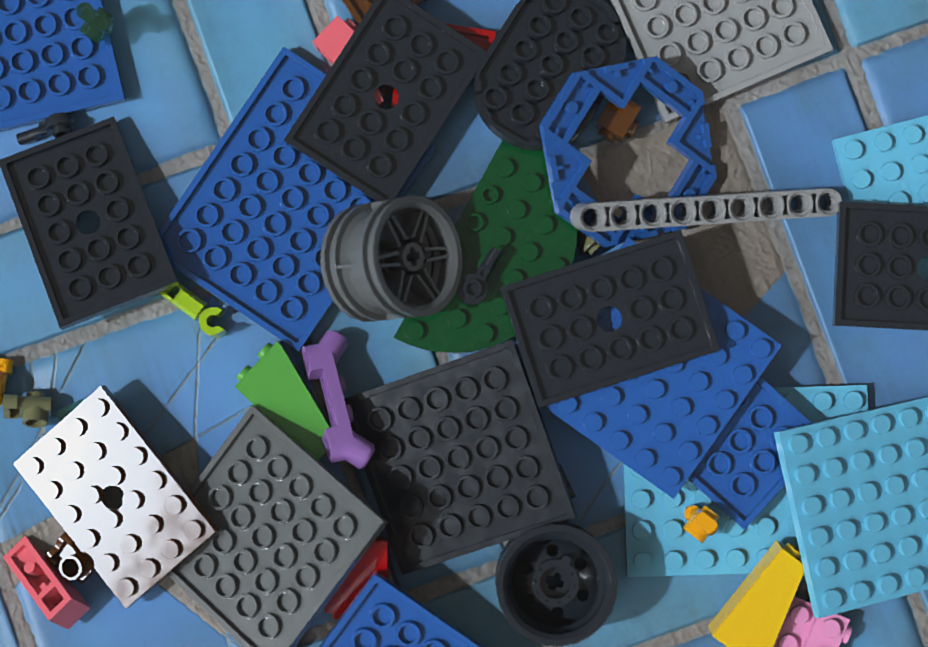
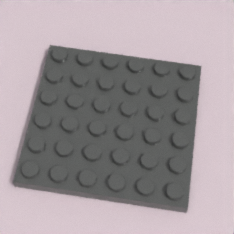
M251 405L189 489V492L218 527L219 531L171 571L168 576L242 647H295L387 525L388 521L267 414L256 406Z

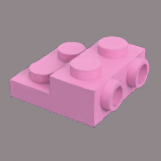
M794 596L773 647H839L841 643L846 644L852 632V627L848 625L850 619L840 614L824 618H814L811 603Z

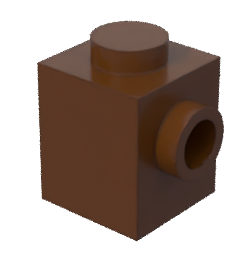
M629 100L625 108H618L609 101L595 125V128L599 130L598 135L611 143H614L615 140L621 143L624 136L631 138L639 124L634 119L642 106Z

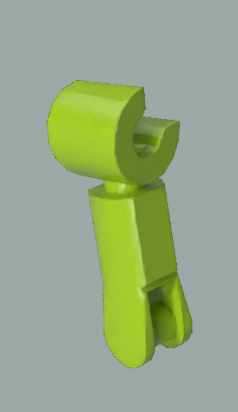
M179 283L177 285L181 290L174 299L168 295L173 287L159 292L161 296L193 320L197 321L199 319L200 328L207 335L213 338H221L228 333L220 326L211 327L212 319L222 318L225 312L217 307L208 308L206 302Z

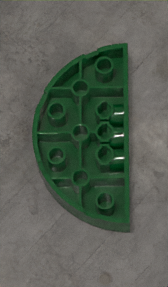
M502 140L455 225L462 248L463 266L461 278L468 274H475L492 247L503 253L486 279L488 285L486 298L479 304L469 305L459 298L456 291L449 304L438 313L427 317L404 318L393 338L409 346L426 351L459 354L484 350L516 337L500 287L572 265L577 244V229L554 212L544 151L521 149Z

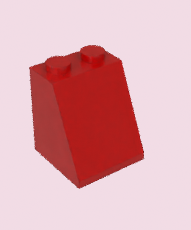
M377 537L324 607L325 613H332L333 619H340L375 571L389 580V537Z

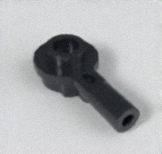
M66 112L55 113L44 118V122L38 124L39 127L18 133L16 138L20 145L39 140L48 135L58 138L73 132L77 125L75 120L72 119L71 114Z
M495 247L490 249L475 274H468L461 278L457 294L464 303L476 305L486 298L488 293L486 279L503 254Z

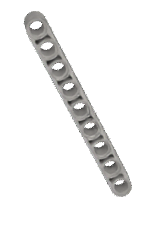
M809 188L584 202L573 207L570 213V220L572 225L578 230L600 232L827 217L838 213V202H842L840 194L834 189ZM824 195L826 199V205L822 209L820 207L819 202L821 196ZM796 197L798 202L795 211L791 208V200ZM764 199H767L769 202V209L766 213L762 210ZM736 200L740 203V211L737 215L734 214L732 209ZM707 202L711 205V213L708 217L703 213V207ZM679 203L682 207V215L676 219L673 211L674 207ZM649 205L652 208L653 215L649 221H646L643 213L644 209ZM620 207L623 211V218L619 223H616L613 214L615 209ZM587 209H590L593 213V220L589 225H586L583 221V214Z

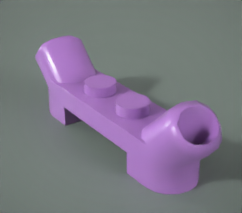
M331 330L325 332L318 344L302 347L303 363L307 380L320 379L332 426V428L325 430L322 437L329 463L345 460L356 468L361 469L365 468L375 452V445L352 431L350 424L353 422L352 409L350 404L345 405L343 394L346 393L345 381L342 375L338 376L336 365L348 349V340L338 331Z

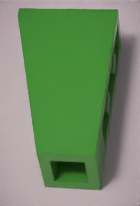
M278 341L274 345L269 342L257 354L260 360L253 367L248 364L237 375L236 379L239 382L234 387L320 461L326 454L322 437L325 430L332 428L286 348Z

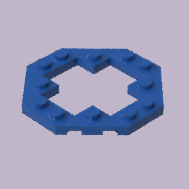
M657 56L571 73L541 121L539 128L554 212L571 225L570 213L574 206L584 202H596L576 187L592 160L568 142L598 94H601L618 108H625L637 87L641 86L682 117L666 143L689 161L667 197L707 195L717 179L716 167L712 164L710 153L712 142L709 124L705 122L703 105H705L703 91ZM634 195L632 199H644V198L641 197L640 195ZM679 203L674 207L673 211L676 219L682 215V207ZM649 205L644 209L643 213L646 221H649L653 215L652 208ZM587 209L583 214V221L586 225H589L593 220V213L590 209ZM613 214L616 223L622 220L623 214L620 218ZM687 226L600 232L580 231L602 247H611L624 243L627 238L636 241L670 231L683 230Z

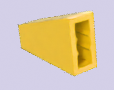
M776 540L710 622L708 628L711 635L727 647H773L804 574L800 551L789 542L784 546Z

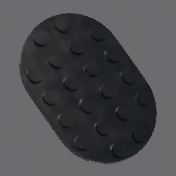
M520 0L483 56L474 80L473 93L477 111L482 121L493 134L512 146L531 151H543L539 125L571 73L624 62L626 37L623 35L619 24L620 19L613 8L604 0ZM598 94L568 143L576 139L585 130L604 99L601 94Z

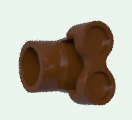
M65 532L59 537L55 546L47 552L45 558L54 567L59 566L60 574L65 579H76L83 584L88 581L96 570L76 546L75 541Z

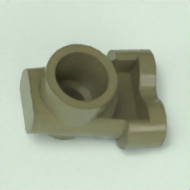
M40 391L28 392L27 396L3 394L4 419H19V417H22V424L31 428L44 427L48 424V417H51L52 413L51 397H45V393Z

